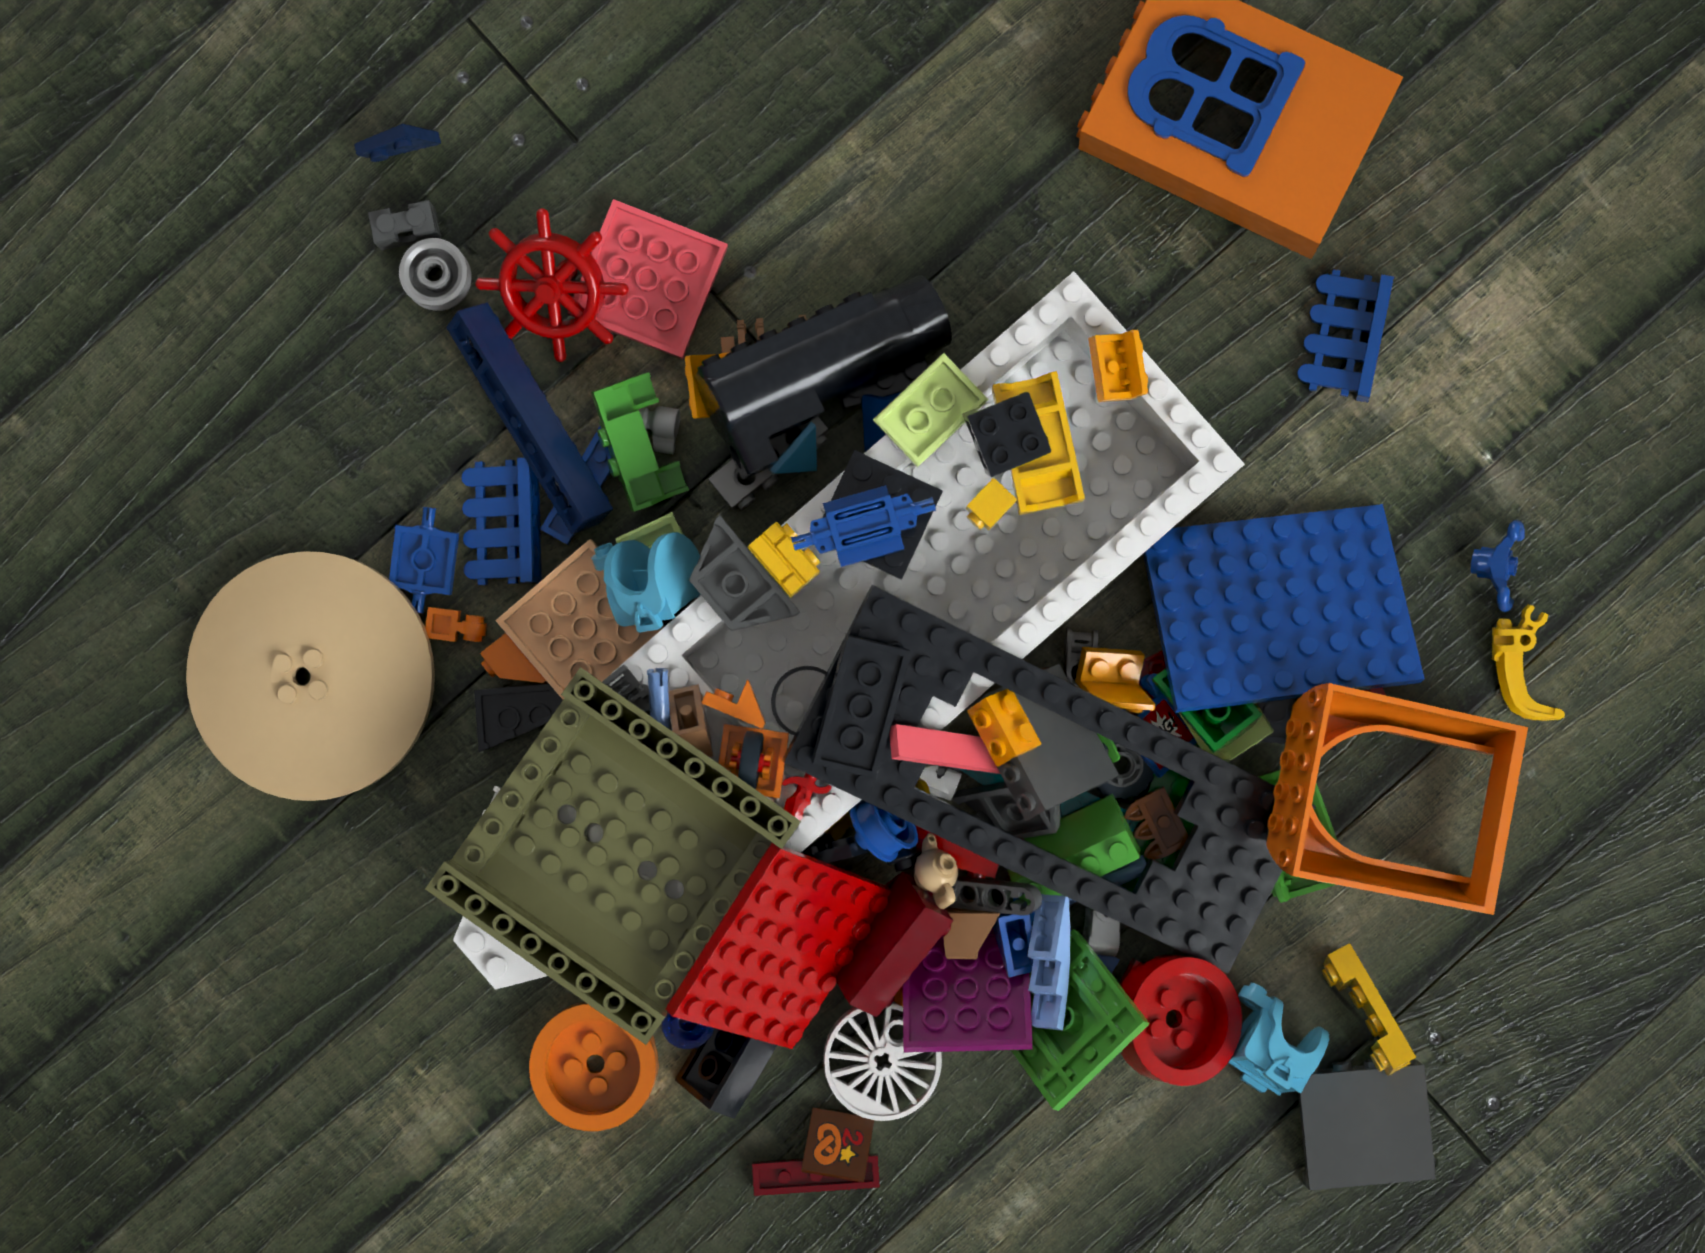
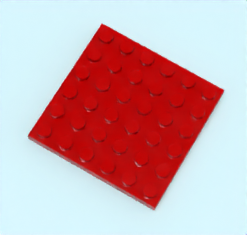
M771 843L665 1010L675 1018L793 1049L795 1044L802 1038L803 1032L812 1018L818 1013L828 993L835 987L837 982L836 976L842 967L848 965L853 959V950L858 942L869 934L871 922L877 913L882 912L888 904L887 898L892 891L886 885L787 847L781 849L774 843Z

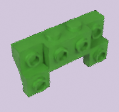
M649 372L591 392L600 418L601 429L597 430L602 447H608L611 459L607 460L610 472L613 477L618 476L619 481L622 482L630 509L634 512L689 491L683 478L679 461L658 467L640 411L638 410L659 402Z

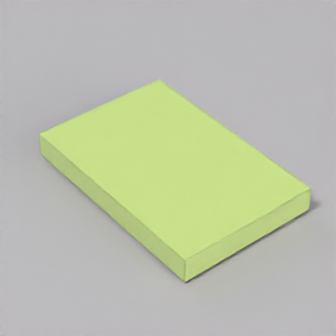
M943 353L873 419V422L918 468L966 423L962 414L973 409L979 410L988 402V398Z

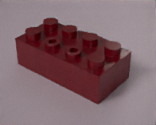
M905 872L898 874L885 884L892 891L887 898L888 904L882 912L877 913L870 924L871 930L869 934L860 940L853 950V959L848 965L843 966L836 976L837 984L849 1005L875 1017H878L884 1008L892 1005L894 995L909 979L910 975L928 955L940 937L949 933L953 922L947 910L941 909L936 905L933 893L918 887L914 877Z

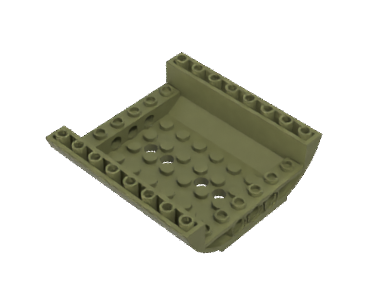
M580 667L561 694L565 698L456 854L452 859L444 861L425 890L646 1045L667 1016L668 1012L665 1008L771 843L783 849L801 821ZM565 804L573 806L576 810V819L570 824L562 822L559 818V810ZM591 823H596L603 829V837L599 842H591L585 835V830ZM644 861H651L657 867V874L651 880H646L639 874V866ZM670 880H678L683 884L684 892L680 898L674 899L667 895L665 887Z

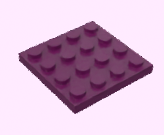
M993 928L980 947L977 959H947L945 956L944 939L941 936L928 955L903 984L904 1053L1033 1049L1030 991H1028L1030 973L1013 977L1007 976Z

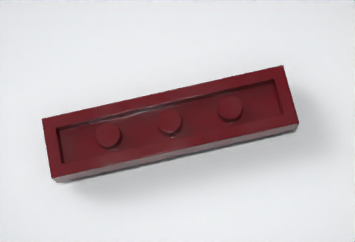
M869 1154L864 1183L802 1172L803 1159L752 1162L754 1196L880 1188L878 1154Z

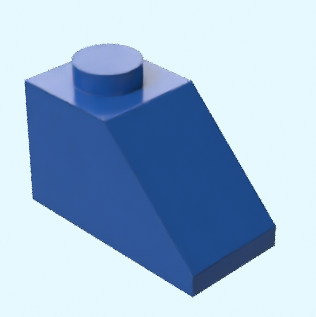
M1000 913L993 926V930L1007 976L1013 977L1030 973L1034 960L1028 957L1032 932L1030 915L1022 916Z

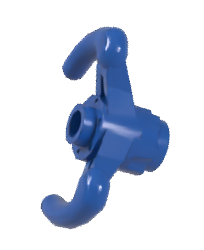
M1513 520L1509 524L1507 535L1495 548L1481 547V550L1474 549L1471 560V573L1477 574L1479 578L1491 580L1497 591V606L1502 612L1510 611L1514 605V600L1510 597V589L1507 587L1506 581L1509 580L1510 575H1516L1518 557H1513V552L1510 549L1515 541H1522L1525 538L1524 525L1519 520Z

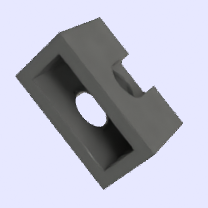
M427 200L408 204V211L398 213L392 212L390 208L368 212L374 243L381 250L415 244L428 238L441 239L437 212L432 203ZM405 231H413V235L409 236H398L397 234Z

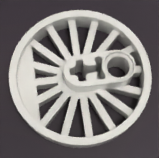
M894 1001L890 1007L885 1008L884 1025L880 1034H878L874 1016L866 1012L874 1042L871 1041L853 1018L864 1011L852 1007L831 1028L823 1052L825 1077L836 1098L851 1112L876 1121L899 1119L919 1109L933 1093L942 1068V1052H935V1063L903 1059L924 1052L904 1053L903 1038L895 1040L890 1037L889 1030L892 1026L896 1024L903 1025V1017L895 1016L891 1018L892 1009L903 1012V1007ZM848 1021L868 1047L842 1034L839 1030ZM837 1038L863 1054L831 1051V1046L834 1039ZM884 1053H887L889 1065L883 1063L881 1067L877 1066V1058L875 1056H882ZM829 1058L861 1061L862 1063L831 1071ZM903 1067L934 1070V1074L929 1083ZM864 1070L848 1084L837 1078ZM897 1073L926 1088V1091L917 1099ZM870 1075L862 1091L854 1088ZM891 1078L895 1080L912 1102L911 1105L903 1109L899 1108ZM877 1079L876 1094L874 1099L867 1094L870 1091L873 1083ZM883 1080L886 1082L893 1109L881 1103Z

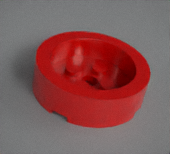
M1166 954L1155 956L1154 959L1147 961L1143 965L1136 966L1127 975L1121 987L1150 1024L1122 1050L1121 1055L1135 1071L1147 1078L1177 1086L1197 1085L1216 1076L1232 1058L1242 1029V1010L1239 997L1226 974L1208 961ZM1173 1010L1178 1022L1169 1027L1166 1023V1015L1169 1011Z

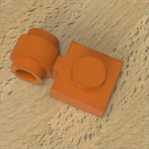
M428 607L425 629L429 639L457 642L458 632L464 634L463 640L482 642V636H486L487 623H484L485 617L466 615V619L460 622L461 611Z

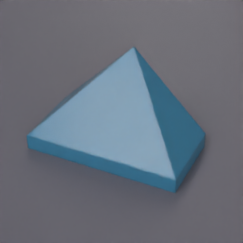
M809 422L778 458L779 460L769 468L772 474L817 471L815 424Z

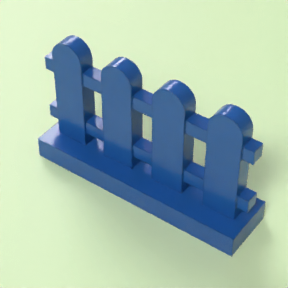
M1333 269L1332 275L1323 274L1316 280L1317 291L1328 296L1326 305L1316 304L1310 310L1311 321L1322 326L1320 335L1310 334L1304 340V349L1310 354H1316L1314 365L1304 364L1299 368L1298 379L1302 383L1310 384V391H1317V386L1339 389L1341 390L1340 396L1348 397L1349 391L1356 392V401L1368 403L1394 276L1381 275L1380 283L1371 282V275H1364V280L1341 277V270ZM1335 296L1359 300L1358 310L1334 306ZM1367 302L1375 303L1374 313L1365 312ZM1329 326L1353 330L1352 340L1328 336ZM1361 332L1369 333L1368 343L1359 342ZM1323 356L1347 360L1346 369L1322 366ZM1355 361L1363 363L1362 373L1353 372Z
M525 457L517 458V466H515V460H505V466L485 467V462H475V468H468L462 473V482L466 486L475 487L476 499L466 500L462 507L463 513L467 517L476 518V529L468 530L463 536V542L467 547L477 549V560L469 561L464 566L465 575L470 579H478V585H488V579L508 578V584H518V578H520L522 583L538 584L542 581L539 480ZM516 485H518V496H516ZM506 486V497L486 498L485 487ZM507 516V528L486 529L487 517ZM516 516H519V527H517ZM507 547L508 559L487 560V548ZM517 547H519L520 558H517Z

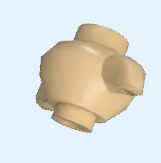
M929 833L923 839L922 853L917 857L915 863L914 880L918 887L932 892L936 905L941 909H945L955 902V893L952 886L958 877V867L955 859L949 853L938 849L935 835Z

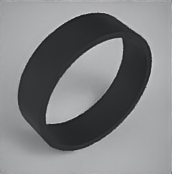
M800 666L791 669L777 681L771 697L773 715L777 723L791 735H795L796 732L786 727L777 714L775 704L777 691L781 683L788 676L798 671L813 670L826 675L827 672L821 668Z

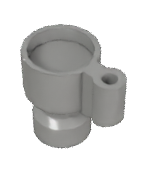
M663 406L657 407L654 411H650L647 407L638 409L645 429L652 431L654 451L673 455L680 425V409Z

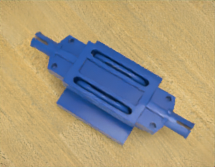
M885 485L823 503L826 517L811 521L810 532L791 537L792 543H797L793 544L795 551L812 545L820 554L836 550L840 566L845 567L904 550L901 531L916 527L917 515L936 511L935 504H933L932 497L914 503L908 494L891 498Z

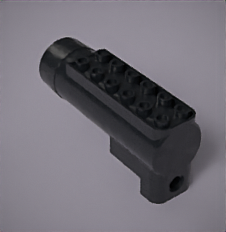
M918 275L891 288H884L874 295L871 292L863 296L860 291L844 298V302L837 305L836 308L832 304L826 305L815 311V315L811 316L807 321L804 316L789 322L787 327L781 330L782 332L777 333L776 329L770 330L758 337L759 340L750 346L746 341L731 348V352L723 358L716 354L701 362L702 365L697 367L698 371L694 376L698 384L700 396L710 420L725 441L742 479L770 468L773 463H776L779 459L770 440L816 419L825 411L821 403L900 367L916 363L920 358L951 344L952 332L946 310L938 293L924 276Z

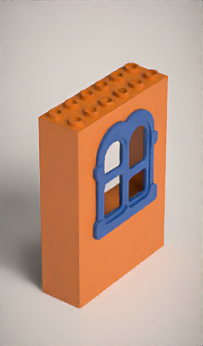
M1239 0L1140 1L1133 15L1132 30L1128 28L1125 30L1119 43L1121 47L1117 54L1118 57L1112 56L1107 65L1104 85L1098 83L1092 95L1091 111L1085 110L1077 125L1079 130L1076 135L1079 138L1078 149L1312 259L1403 76ZM1189 33L1199 34L1230 49L1231 55L1217 81L1211 82L1176 64L1172 56V47L1180 36ZM1245 58H1251L1266 65L1277 73L1262 103L1251 101L1230 89V84L1242 60ZM1170 78L1192 87L1194 90V94L1183 116L1178 121L1159 114L1152 108L1149 102L1150 89L1156 82L1162 79ZM1207 97L1216 98L1253 117V124L1240 148L1233 149L1193 129L1192 124Z

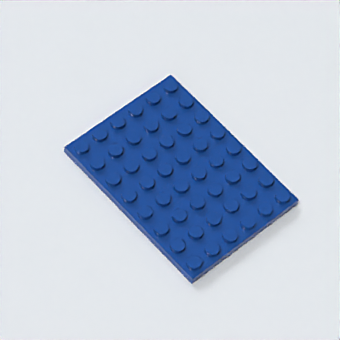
M1383 504L1172 528L1143 553L1175 713L1300 698L1311 688L1325 683L1366 690L1421 683L1425 679Z

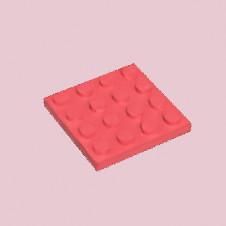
M613 199L600 230L602 241L592 251L591 255L600 267L604 282L625 283L628 285L629 291L624 296L605 295L602 308L595 319L608 331L683 360L727 251L728 244ZM575 294L573 298L585 308L588 294ZM569 311L567 312L568 315L575 317V316H574L572 313H570Z

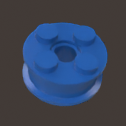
M861 800L849 810L851 821L856 831V842L862 849H868L880 860L892 862L897 858L898 851L903 848L911 849L916 846L918 833L914 824L864 800Z

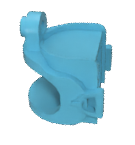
M675 532L661 535L654 541L651 548H648L639 541L628 540L619 542L614 546L612 543H607L594 549L595 555L591 559L597 571L604 570L608 602L615 621L620 626L636 625V630L639 633L658 630L663 626V620L674 619V614L694 598L701 596L689 581L694 567L698 563L700 554L693 542L683 534Z
M1251 982L1249 986L1244 985L1238 994L1239 1001L1253 1011L1242 1023L1237 1048L1228 1063L1243 1072L1240 1076L1243 1082L1261 1093L1266 1092L1267 1088L1278 1096L1285 1092L1297 1091L1301 1093L1326 1051L1329 1042V1032L1318 1026L1311 1030L1297 1047L1289 1044L1284 1039L1282 1032L1283 1002L1275 996L1270 998L1266 996L1267 991L1258 984Z

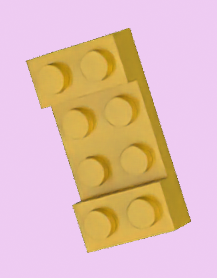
M1057 371L1034 379L992 385L991 389L995 404L1023 392L1030 394L1051 448V453L1010 470L1014 495L1018 499L1016 504L1019 515L1083 502L1085 496Z
M1349 943L1328 954L1323 963L1325 969L1322 970L1330 987L1335 985L1339 992L1349 986L1351 987L1352 991L1349 992V995L1357 1009L1363 1008L1368 1016L1365 1023L1374 1037L1378 1035L1380 1037L1371 1047L1373 1053L1370 1055L1378 1071L1384 1070L1387 1076L1408 1066L1410 1061L1417 1057L1351 944Z

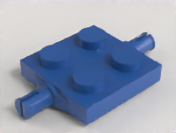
M423 507L421 525L413 527L395 526L389 580L398 588L413 593L412 605L418 613H424L426 595L432 593L452 595L459 533L442 531L434 527L437 508Z

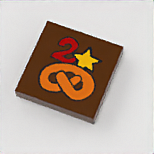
M813 1108L801 1171L864 1183L875 1120L854 1114Z

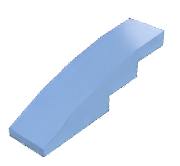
M1041 894L1042 904L1039 909L1035 910L1028 957L1034 959L1028 991L1034 993L1031 1020L1032 1026L1035 1028L1063 1031L1070 970L1069 898L1066 896Z

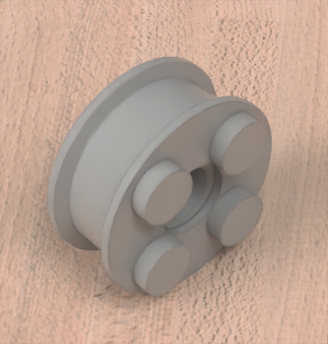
M428 238L416 242L405 252L399 266V278L404 291L415 303L428 310L443 311L455 307L466 297L471 286L472 273L467 259L455 245L443 239ZM434 268H441L443 271L441 278L437 281H429V272Z

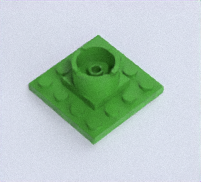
M1073 929L1070 931V970L1063 1031L1032 1026L1033 1049L1011 1051L1052 1109L1059 1111L1150 1023L1083 936ZM1030 992V996H1031V1011H1032L1034 993Z

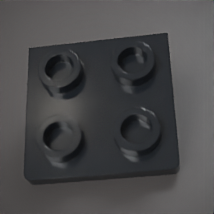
M1028 392L1020 393L982 410L973 409L962 414L985 473L990 477L1051 453L1050 445Z

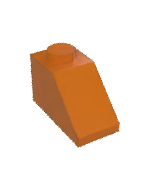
M506 633L480 653L485 659L481 664L491 677L497 675L502 679L548 684Z

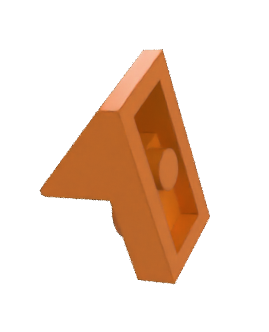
M749 680L746 681L737 704L732 702L734 695L716 688L714 694L706 691L702 704L764 729L766 721Z

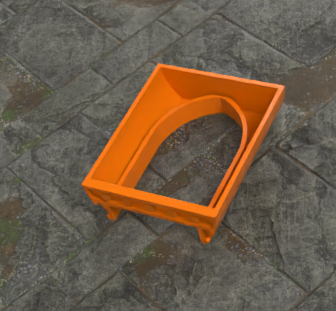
M1332 683L1315 686L1305 692L1293 704L1290 719L1286 724L1287 738L1284 751L1280 756L1281 769L1279 780L1274 787L1275 801L1273 812L1268 819L1269 833L1266 845L1275 863L1291 876L1494 915L1528 727ZM1373 731H1381L1493 755L1471 878L1362 856L1336 841L1321 824L1312 806L1321 757L1339 742L1354 735Z

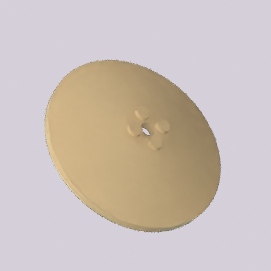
M307 551L274 556L245 569L231 579L212 599L197 624L189 647L186 671L187 695L195 724L204 742L221 764L237 778L262 792L281 798L303 801L327 800L357 792L377 782L392 771L412 749L424 728L432 705L435 682L434 657L431 643L418 612L406 595L386 576L362 562L342 555ZM302 667L306 668L311 675L310 681L304 686L300 685L296 680V673Z

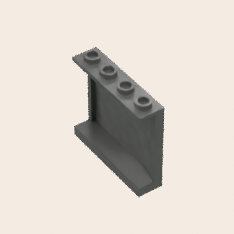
M1060 663L1045 669V671L1069 682ZM1002 687L983 695L979 699L975 700L972 704H970L966 709L968 710L985 697L998 693L1007 688ZM1015 693L1042 744L997 768L1025 821L1090 789L1097 788L1119 775L1096 732Z
M1372 1059L1364 1060V1065L1352 1066L1351 1062L1332 1063L1333 1068L1321 1069L1320 1065H1318L1303 1091L1298 1093L1306 1172H1302L1303 1184L1309 1190L1436 1179L1424 1064L1413 1059L1408 1066L1387 1076L1384 1070L1379 1072Z

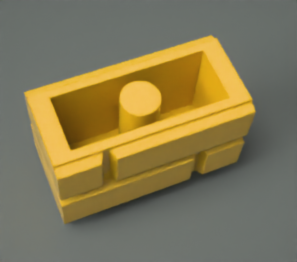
M775 522L749 544L747 548L789 597L792 598L819 575L820 570L816 566L821 562L809 548L804 552L801 549L795 551L793 544L796 543H792L791 537L798 535L787 523L781 527L778 522Z

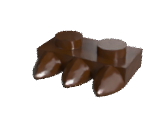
M1164 786L1136 799L1129 806L1124 816L1125 819L1133 821L1145 819L1136 829L1134 837L1141 840L1155 839L1144 852V857L1164 858L1180 850L1188 837V833L1179 816L1173 813L1175 808Z

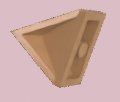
M947 907L946 910L953 919L949 933L943 936L946 958L977 959L978 951L1000 913Z

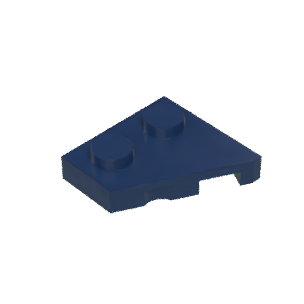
M401 124L357 142L354 146L357 156L370 158L372 162H379L388 159L389 156L439 145L441 141L437 131Z

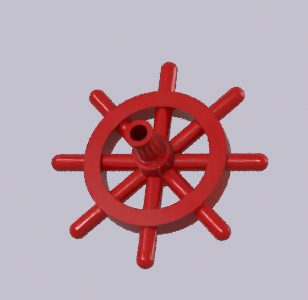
M541 208L536 212L538 234L524 238L517 245L498 228H492L489 231L490 239L505 251L507 255L501 265L499 278L480 277L476 280L475 285L479 290L500 291L505 307L514 318L504 329L509 339L514 338L523 327L536 335L552 338L554 358L558 362H563L566 359L564 338L574 336L586 328L604 344L612 343L613 335L595 318L602 308L605 295L624 296L628 293L629 287L625 283L604 282L600 267L590 254L602 241L601 233L598 231L592 232L582 244L567 236L551 233L549 213L546 209ZM533 251H541L543 270L526 254ZM554 252L567 259L562 260L558 266H555ZM518 265L534 279H517ZM579 270L585 281H571V279L577 275ZM519 291L534 292L535 296L526 303ZM568 293L588 294L586 307L583 308ZM560 303L576 318L562 321ZM544 304L548 305L549 319L536 313Z

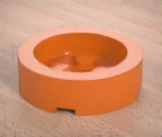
M586 1002L576 1003L563 1009L544 1026L534 1042L529 1061L531 1085L541 1106L558 1122L582 1131L611 1129L632 1118L642 1108L651 1094L659 1069L658 1052L654 1036L645 1045ZM592 1055L601 1056L605 1062L604 1068L599 1072L591 1071L588 1067L587 1061Z

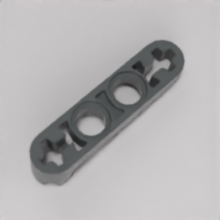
M958 875L955 884L952 886L955 893V902L948 907L1024 916L1039 909L1042 904V895L1036 886L1029 883L962 877ZM966 885L974 890V901H970L964 896ZM992 889H998L1003 894L1004 900L1002 904H997L992 899ZM1025 894V898L1030 899L1031 903L1027 905L1025 900L1017 899L1013 901V898H1018Z

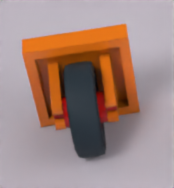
M724 724L718 763L764 796L780 798L785 763L782 759L787 751L789 733Z

